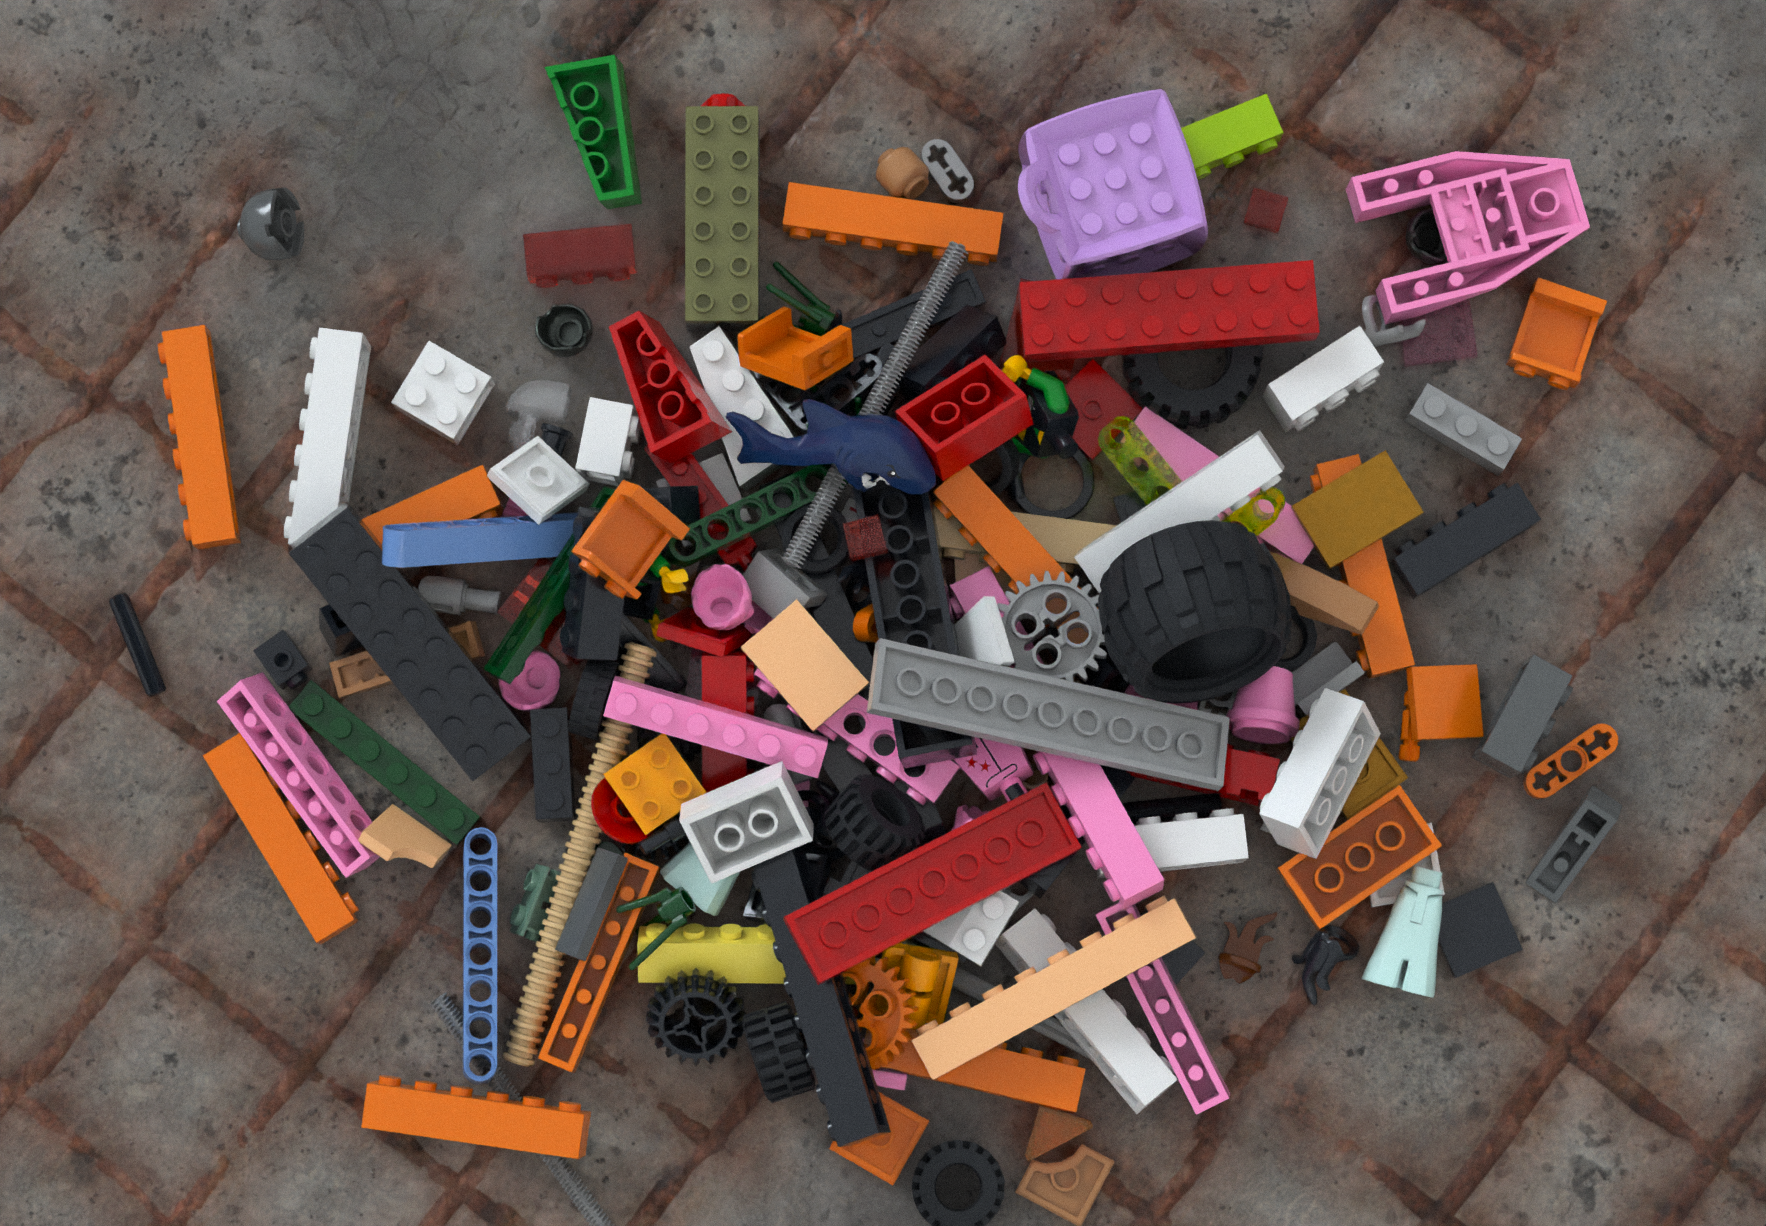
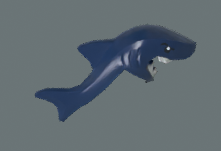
M807 399L803 401V408L808 421L807 433L802 436L786 438L771 433L743 414L734 411L726 414V419L742 438L743 445L737 456L740 464L772 463L788 466H810L835 463L838 471L846 481L855 487L854 489L863 492L875 486L879 480H883L887 485H891L908 494H923L936 485L935 470L923 445L916 435L904 424L891 417L875 414L850 417L826 404Z

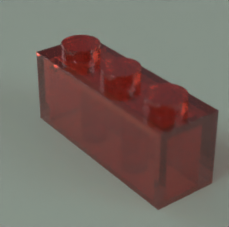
M632 224L523 234L527 278L530 284L536 283L538 288L555 287L558 285V281L572 280L573 284H589L594 282L595 277L608 276L610 281H622L629 279L630 274L637 273Z

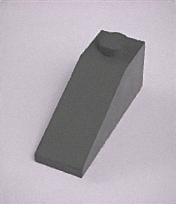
M1591 785L1525 883L1556 903L1616 823L1623 805Z

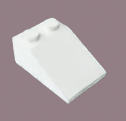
M1000 891L923 932L982 967L1019 906V902Z

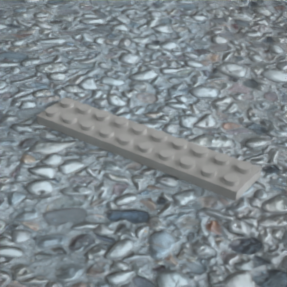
M880 638L875 643L867 713L1211 790L1218 791L1223 787L1230 717Z

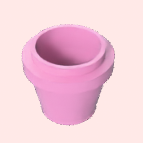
M1273 666L1252 683L1238 689L1232 709L1227 711L1226 717H1230L1229 729L1234 736L1242 740L1261 744L1286 743L1290 738L1296 736L1299 731L1300 721L1295 715L1292 672Z

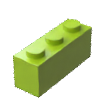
M1267 94L1181 128L1192 158L1197 180L1209 176L1212 173L1210 169L1224 164L1225 168H1229L1245 160L1244 155L1257 151L1258 155L1272 151L1278 147L1277 142L1281 140L1283 130Z

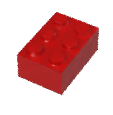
M986 355L895 411L897 420L913 432L921 442L935 473L942 481L1033 425L1026 394Z

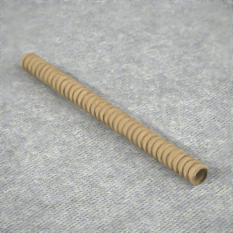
M632 642L625 643L624 648L627 649L626 655L622 654L621 656L624 662L623 666H618V670L621 671L618 677L644 684L645 679L650 678V674L647 672L649 668H653L654 663L651 662L652 656L656 657L657 652L652 648ZM608 717L606 721L602 720L601 723L604 729L603 732L599 731L598 736L601 737L600 743H595V747L598 748L597 753H593L591 757L595 760L593 765L589 764L588 767L591 770L590 776L586 775L585 777L588 783L581 790L585 793L583 798L580 797L578 800L581 803L580 809L576 808L575 810L578 817L577 820H572V825H575L573 831H569L568 835L571 836V840L565 844L568 850L567 853L562 854V858L565 860L558 867L561 869V874L555 877L558 884L552 887V891L555 894L554 897H549V902L552 904L545 911L548 917L542 921V924L545 925L544 930L539 931V935L542 936L541 941H536L535 946L538 947V951L532 954L535 961L529 964V968L532 971L531 974L526 975L525 979L528 980V984L523 985L522 988L525 994L519 998V1001L522 1003L521 1008H516L515 1012L518 1013V1018L512 1021L515 1028L509 1032V1035L512 1036L511 1041L506 1042V1046L509 1048L502 1055L506 1061L526 1067L534 1066L535 1060L532 1059L533 1054H538L539 1050L536 1048V1044L541 1043L542 1039L539 1037V1034L545 1030L542 1024L543 1021L548 1020V1016L545 1014L552 1007L549 1001L555 997V994L552 993L553 988L558 987V983L555 982L556 977H561L562 972L559 971V967L564 966L565 963L562 957L566 954L555 950L588 872L592 857L596 853L595 846L601 843V839L598 836L603 831L593 816L591 807L592 794L596 785L605 778L603 774L622 762V756L627 755V751L624 749L626 745H630L629 734L634 732V729L631 728L632 724Z

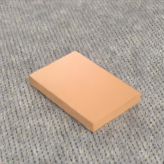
M797 599L741 646L742 651L813 732L869 685L866 678Z

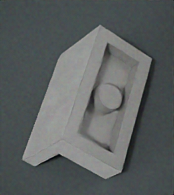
M778 548L758 551L742 575L751 590L752 600L773 619L796 599L805 609L820 606L828 594L802 570L787 565L781 559L784 554Z
M1333 642L1292 672L1295 709L1302 718L1309 714L1312 703L1320 698L1324 688L1340 692L1365 673L1357 661L1351 662L1337 642Z

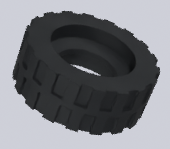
M595 659L587 661L568 724V731L570 733L598 740V733L604 728L601 725L602 720L606 721L607 719L603 714L614 677L619 676L618 666L620 663L611 660Z

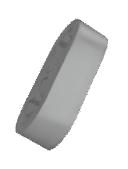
M941 139L928 141L922 149L921 160L928 166L929 176L948 201L952 203L967 201L974 189V180L950 144ZM932 149H935L938 153L943 150L946 152L943 159L947 166L946 169L943 170L937 161L932 163L928 161L931 158ZM950 173L953 174L958 182L963 179L966 181L964 193L960 194L957 190L953 192L949 190L951 188V180L948 177Z

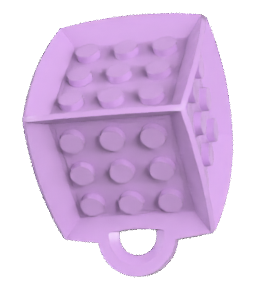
M1162 89L1129 94L1084 106L1039 123L1024 132L1018 145L1019 158L1023 169L1018 180L1019 198L1025 213L1037 226L1044 250L1056 279L1148 273L1197 253L1203 247L1208 236V225L1196 172L1176 114L1166 92Z

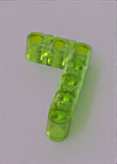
M1117 416L1111 419L1100 431L1098 442L1102 451L1146 505L1160 497L1157 493V486H1165L1171 490L1182 482L1130 418ZM1111 429L1122 431L1125 435V443L1114 441L1111 437ZM1140 457L1146 460L1149 471L1143 472L1138 470L1134 465L1133 459ZM1271 487L1264 492L1261 488L1249 496L1251 500L1234 512L1231 510L1220 521L1241 522L1247 527L1248 532L1255 533L1258 536L1271 526L1284 510L1285 497L1275 487ZM1265 499L1270 501L1274 507V512L1265 513L1260 510L1258 500Z

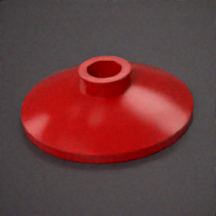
M606 778L596 785L592 794L591 807L598 826L606 835L621 843L635 844L647 838L655 831L653 830L647 835L644 834ZM617 808L621 810L623 816L619 814Z

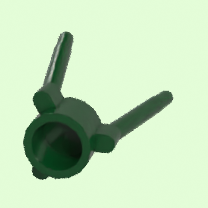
M775 261L773 267L812 304L809 303L805 306L772 284H767L766 289L802 313L798 322L804 326L801 327L793 324L794 327L818 336L824 335L835 315L829 311L830 306L820 301L779 262Z
M680 886L672 892L666 887L656 894L631 901L616 908L617 913H622L660 901L661 903L657 905L659 914L642 926L661 923L662 921H665L667 924L671 923L629 964L630 970L636 969L672 933L688 923L686 917L696 911L693 899L683 887ZM639 928L635 931L637 935L639 934Z

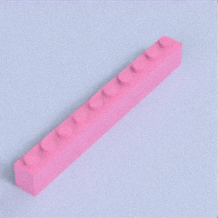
M989 566L950 585L951 608L956 619L963 617L984 596L995 597L997 604L1009 605L1010 602L1007 600ZM1019 621L1015 627L1020 634L1027 635ZM1032 643L1024 646L1026 651L1034 648ZM1038 654V655H1037V660H1038L1040 663L1044 664V663L1042 662V660H1041L1039 654ZM1036 751L1033 758L1042 775L1049 774L1054 783L1050 787L1059 806L1066 805L1072 817L1068 818V822L1077 838L1083 836L1089 847L1086 850V855L1095 870L1101 868L1107 881L1103 882L1112 902L1118 900L1124 910L1163 890L1164 878L1101 765Z

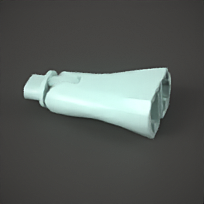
M690 842L660 869L664 880L675 889L680 886L683 887L690 894L696 906L713 916H717L721 911L740 872L711 884Z
M1418 866L1413 867L1410 881L1405 880L1404 884L1407 886L1403 885L1395 900L1382 935L1363 973V980L1392 988H1400L1403 991L1422 996L1434 997L1438 941L1442 918V895L1439 894H1443V890L1439 889L1443 873Z

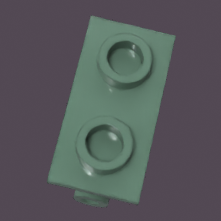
M536 864L534 870L531 869L526 875L523 884L524 896L521 903L514 907L510 916V924L512 925L510 932L524 936V938L534 942L539 941V931L544 930L545 927L542 921L548 917V914L545 913L546 910L542 909L541 906L543 902L552 904L549 902V897H554L555 892L552 891V887L558 884L555 877L561 874V872L553 869L549 872V867Z

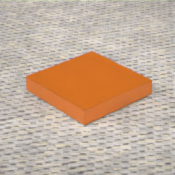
M1477 664L1413 666L1406 668L1412 741L1484 737Z
M879 1092L891 1132L852 1146L838 1147L837 1142L833 1141L829 1149L889 1184L894 1185L927 1127L929 1120Z

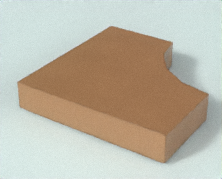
M1081 1144L1072 1156L1061 1162L1042 1163L1031 1160L1015 1193L1077 1226H1082L1115 1161Z

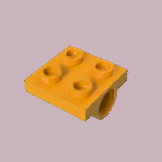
M663 733L603 774L645 835L680 813L682 803L707 793L667 735Z
M899 943L884 951L881 958H888L886 969L889 970L899 966L900 971L896 978L898 980L910 979L909 983L904 987L905 992H916V995L909 999L908 1003L909 1005L919 1007V1011L909 1014V1018L916 1021L918 1025L909 1029H918L935 1019L938 1025L943 1024L959 960L957 952ZM878 995L876 1000L877 1007L880 1011L886 1013L889 1007L888 1001L884 996Z

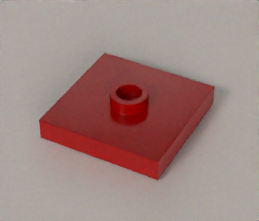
M1094 359L1065 385V389L1079 414L1073 439L1078 444V448L1091 461L1116 439L1143 410Z
M686 607L659 623L656 636L725 657L745 644L751 638V632L745 628L744 624H740L731 630L710 629L695 613L694 608Z

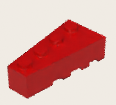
M637 311L609 326L651 454L669 463H673L732 432L659 321L641 311Z
M741 646L725 657L703 651L702 701L754 716V696H748V682H754V663L742 651ZM702 745V787L707 793L748 776L755 771V769H748V758Z
M1227 744L1224 784L1218 791L1135 772H1126L1135 778L1203 794L1217 793L1221 798L1260 807L1264 796L1271 792L1275 784L1280 759L1269 757L1270 754L1256 750H1248V752L1235 750L1233 745Z

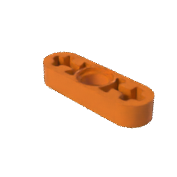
M1596 724L1534 766L1526 773L1523 780L1524 789L1527 794L1535 799L1548 798L1615 751L1618 745L1616 731L1607 724ZM1595 731L1599 735L1606 733L1609 737L1605 742L1608 748L1604 750L1600 746L1588 753L1594 757L1590 762L1586 751L1577 743L1581 740L1583 746L1586 747L1595 740L1593 734ZM1566 751L1577 753L1581 759V765L1575 772L1566 771L1561 765V756ZM1552 761L1555 771L1564 778V781L1559 782V778L1556 776L1547 782L1548 790L1546 792L1542 788L1535 790L1532 785L1536 781L1534 774L1537 773L1539 776H1544L1553 769L1547 765Z

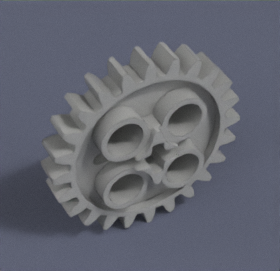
M1045 571L1044 580L1038 582L1034 574H1030L1031 585L1028 587L1022 582L1017 581L1016 584L1019 592L1017 595L1010 591L1005 592V596L1010 602L1009 605L997 604L999 612L1004 615L1001 619L1014 658V669L1074 682L1073 677L1078 676L1086 682V668L1096 672L1099 670V666L1094 660L1095 657L1100 659H1106L1107 653L1100 648V645H1105V640L1102 634L1103 629L1100 623L1099 609H1097L1099 595L1092 598L1089 597L1092 590L1091 584H1087L1082 589H1079L1078 576H1075L1070 583L1065 582V575L1062 571L1056 581L1051 580L1049 571ZM1053 598H1060L1066 602L1067 607L1062 613L1053 614L1047 610V603ZM1072 613H1080L1079 617L1064 623L1058 628L1059 636L1057 638H1054L1051 634L1047 635L1031 650H1024L1025 645L1040 639L1046 634V625L1050 624L1052 628H1056ZM1022 619H1031L1037 625L1035 631L1029 635L1020 634L1015 627ZM1074 628H1082L1088 633V638L1083 643L1075 644L1068 639V632ZM1046 648L1054 650L1058 655L1057 660L1050 665L1040 663L1037 660V655L1041 650Z

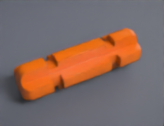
M1407 690L1404 694L1403 706H1406V710L1402 714L1400 740H1403V744L1399 747V759L1406 762H1416L1420 755V746H1417L1420 741H1412Z

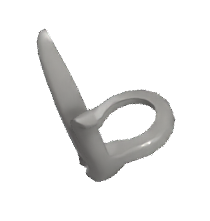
M1366 296L1363 300L1362 313L1366 327L1365 334L1374 347L1417 337L1424 329L1426 319L1409 326L1397 325L1389 329L1388 324L1385 325L1377 296ZM1373 303L1377 306L1381 318L1380 331H1378L1373 318Z

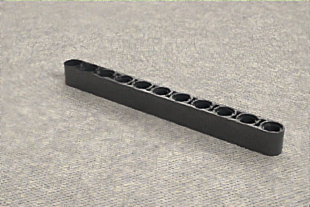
M793 472L782 477H779L775 480H772L768 483H765L763 485H760L759 489L761 490L783 478H786L792 475ZM783 492L773 494L772 498L776 506L787 508L791 505L790 497ZM787 518L775 524L781 541L782 531ZM815 531L818 536L813 535L816 541L811 539L814 545L809 543L812 548L807 547L810 552L805 551L804 553L808 556L804 557L812 560H822L829 556L819 532ZM834 569L823 574L804 572L828 594L820 606L810 607L815 621L869 682V685L858 693L868 701L873 659L866 642L858 641L854 635L853 621L855 616L841 584L836 582L838 579ZM856 715L863 731L866 725L862 717ZM880 737L874 743V750L881 756H888L895 750V743L889 737ZM919 766L904 768L905 773L910 777L922 775ZM896 780L893 785L902 791L915 805L916 810L923 819L925 837L916 849L945 835L947 832L935 804L932 805L928 801L924 806L919 804L906 794L909 787Z

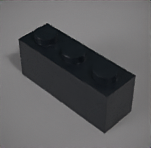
M966 304L913 354V357H910L911 361L907 360L910 363L909 365L904 363L908 368L902 367L905 373L900 371L903 377L898 375L901 379L898 382L905 398L912 401L984 355L991 359L1007 344L997 316Z
M567 707L530 710L536 820L539 823L576 820L572 737L568 731L570 711Z

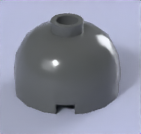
M286 187L267 189L257 192L245 203L237 224L238 234L256 256L265 260H285L300 254L304 243V222L302 221L297 224L295 211L301 209L294 194Z

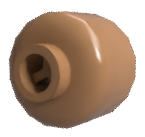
M899 147L895 150L891 148L879 157L876 180L892 197L914 200L926 190L929 184V168L910 148Z

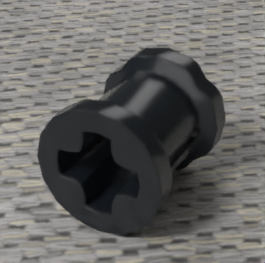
M542 423L541 430L543 433L541 439L561 457L566 442L572 438L573 433L555 425Z

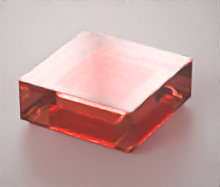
M1253 188L1243 224L1278 234L1288 197Z
M879 515L843 523L852 561L888 553Z

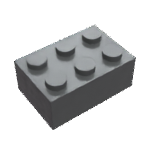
M1534 654L1525 660L1472 758L1510 779L1519 773L1524 774L1526 770L1529 771L1539 753L1534 750L1537 741L1541 742L1543 738L1546 739L1556 722V719L1551 717L1554 710H1558L1560 706L1563 707L1573 690V687L1568 685L1572 675Z

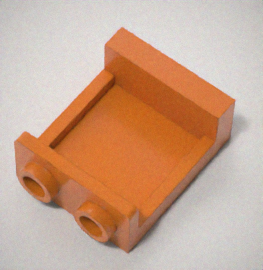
M1538 277L1532 286L1506 365L1514 367L1513 372L1523 377L1534 378L1537 375L1548 379L1547 383L1555 388L1568 390L1569 386L1575 388L1580 383L1581 372L1598 320L1603 315L1607 301Z
M785 306L743 330L737 336L740 367L805 391L854 361L851 328L839 325L826 334L818 336L794 327L791 309Z
M622 480L571 552L581 559L579 563L580 568L595 578L600 575L607 581L604 587L620 599H623L626 595L638 600L641 593L635 587L671 537L682 541L690 528L641 486Z

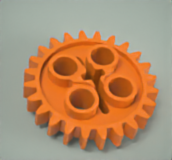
M875 956L842 973L845 981L847 977H850L857 985L855 995L849 993V997L856 1017L858 1010L854 1006L862 1003L859 1012L863 1014V1017L856 1019L860 1033L864 1027L872 1034L873 1040L871 1045L864 1043L872 1070L881 1067V1060L885 1064L893 1062L892 1052L899 1055L905 1051L900 1041L906 1043L911 1041L913 1037L906 1029L918 1025L916 1021L909 1018V1014L919 1011V1007L909 1005L908 1000L913 998L916 992H905L904 990L910 979L898 980L896 976L900 971V967L896 966L888 970L886 969L888 958H881L875 963ZM872 982L874 987L871 993L867 995L869 983ZM878 995L884 996L888 1001L889 1007L886 1013L880 1011L877 1007L876 1000Z

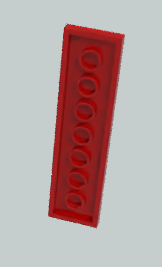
M1046 782L784 916L783 920L817 984L820 985L1070 856L1082 847Z

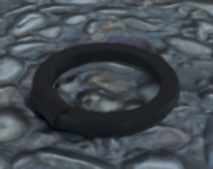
M1079 448L1072 458L1077 462L1082 471L1083 488L1081 494L1072 505L1056 511L1041 509L1032 504L1025 496L1021 470L1031 455L1019 452L1020 464L1018 473L1010 483L1009 489L1011 500L1015 501L1024 513L1071 519L1086 507L1094 490V472L1089 459Z

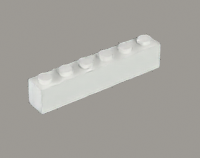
M1259 430L1079 550L1074 558L1098 593H1100V582L1103 574L1109 569L1110 564L1134 543L1155 532L1179 524L1195 521H1220L1217 516L1227 508H1230L1232 512L1238 510L1251 500L1248 494L1260 487L1264 492L1281 480L1279 474L1283 472L1285 466Z
M1035 908L1005 931L995 943L1019 973L1033 966L1036 972L1050 966L1047 961L1049 957L1064 949H1067L1069 954L1076 952V949L1070 943H1064L1055 933L1056 927L1051 919L1045 914L1040 915ZM1101 989L1055 1014V1017L1133 1111L1138 1114L1168 1090L1178 1079L1174 1075L1175 1072L1170 1062L1163 1056L1159 1057L1151 1048V1042L1146 1033L1138 1027L1135 1028L1126 1018L1127 1013L1121 1003L1116 999L1111 1000L1106 992Z

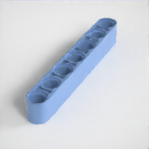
M578 512L554 514L540 525L530 516L383 526L382 564L401 568L557 557L573 534V522Z
M482 827L474 828L467 834L463 847V1073L465 1078L475 1085H483L491 1081L497 1068V839L492 831ZM483 838L489 842L491 849L484 855H477L470 849V843L474 839ZM478 874L485 875L490 880L491 885L485 891H476L471 887L470 879ZM475 911H484L489 915L491 922L485 928H476L470 922L469 917ZM482 947L488 950L491 959L486 964L477 965L470 959V952L474 948ZM475 984H484L489 988L491 995L486 1001H475L470 996L469 990ZM481 1020L489 1025L491 1032L486 1038L478 1039L470 1033V1025L475 1021ZM478 1057L486 1059L490 1064V1071L484 1076L473 1074L469 1067L471 1060Z

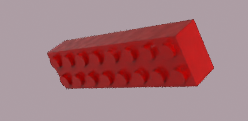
M1313 260L1019 282L1018 287L1023 358L1026 362L1315 341L1320 333Z

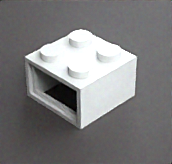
M428 341L391 403L399 412L458 446L495 383L491 376Z
M593 397L589 398L576 463V471L585 480L619 486L625 478H632L635 458L633 457V452L630 451L632 443L638 444L642 428L633 405Z

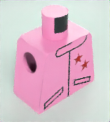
M974 737L977 755L953 759L990 801L1003 794L1009 802L1028 792L1022 781L1032 776L1033 769L1022 747Z

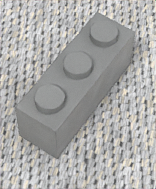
M1429 383L1422 390L1405 419V422L1497 476L1505 469L1522 440L1519 436Z

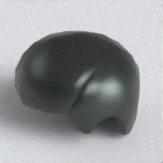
M1428 209L1418 212L1407 224L1405 238L1409 251L1415 258L1426 264L1448 261L1433 210Z
M553 304L543 316H538L536 319L535 335L543 348L557 357L568 358L577 355L587 347L592 339L593 323L584 309L574 304Z

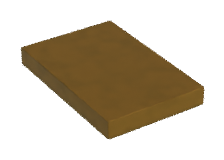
M1386 450L1291 506L1292 511L1328 569L1333 568L1424 513Z
M1345 689L1339 692L1350 696ZM1309 714L1299 720V731L1304 729L1309 719ZM1295 737L1290 738L1292 743L1294 742ZM1380 737L1341 810L1347 820L1408 779Z

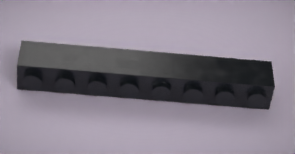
M797 847L754 865V871H752L751 876L756 890L761 892L765 905L762 907L764 920L773 931L775 938L773 950L775 956L784 967L786 977H784L785 990L789 997L794 1000L797 1010L794 1015L796 1026L800 1033L804 1034L808 1048L805 1050L806 1059L809 1066L815 1070L819 1084L816 1085L817 1095L820 1102L826 1106L830 1119L827 1121L828 1132L833 1141L837 1142L838 1147L852 1146L890 1133L891 1131L843 974L841 973L818 985L783 920L784 916L819 899L804 848Z

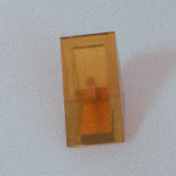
M1039 1105L1024 1157L1029 1162L1092 1129L1093 1125L1090 1120Z

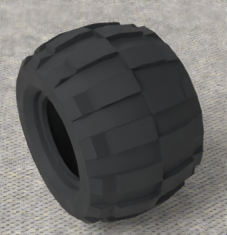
M1215 520L1195 521L1155 532L1124 550L1110 564L1109 569L1103 574L1100 582L1101 592L1098 598L1099 617L1108 654L1125 681L1132 685L1135 692L1144 698L1177 704L1204 701L1228 694L1252 683L1270 670L1286 652V646L1291 641L1290 627H1292L1290 595L1282 572L1265 544L1259 543L1255 533L1248 532L1247 527L1236 523Z

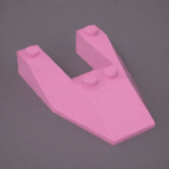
M1455 151L1351 177L1346 188L1355 223L1431 204L1448 263L1381 280L1376 289V295L1385 325L1418 317L1492 291L1590 228L1570 159Z

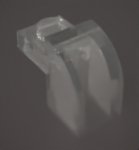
M534 380L523 384L511 395L506 405V411L510 416L519 417L518 421L512 420L508 439L509 442L514 443L513 448L515 451L534 438L537 420L560 425L566 424L572 393L570 384L549 380Z

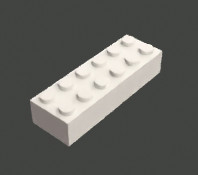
M319 328L318 338L312 337L310 359H314L313 373H307L305 380V394L309 395L308 409L303 408L301 410L299 429L304 431L302 445L297 444L294 456V466H299L297 481H291L289 490V502H294L292 517H286L284 524V538H289V545L346 501L349 503L371 345L363 333Z

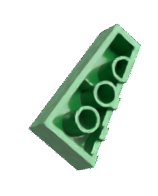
M615 55L545 67L599 202L607 210L642 204L623 64Z

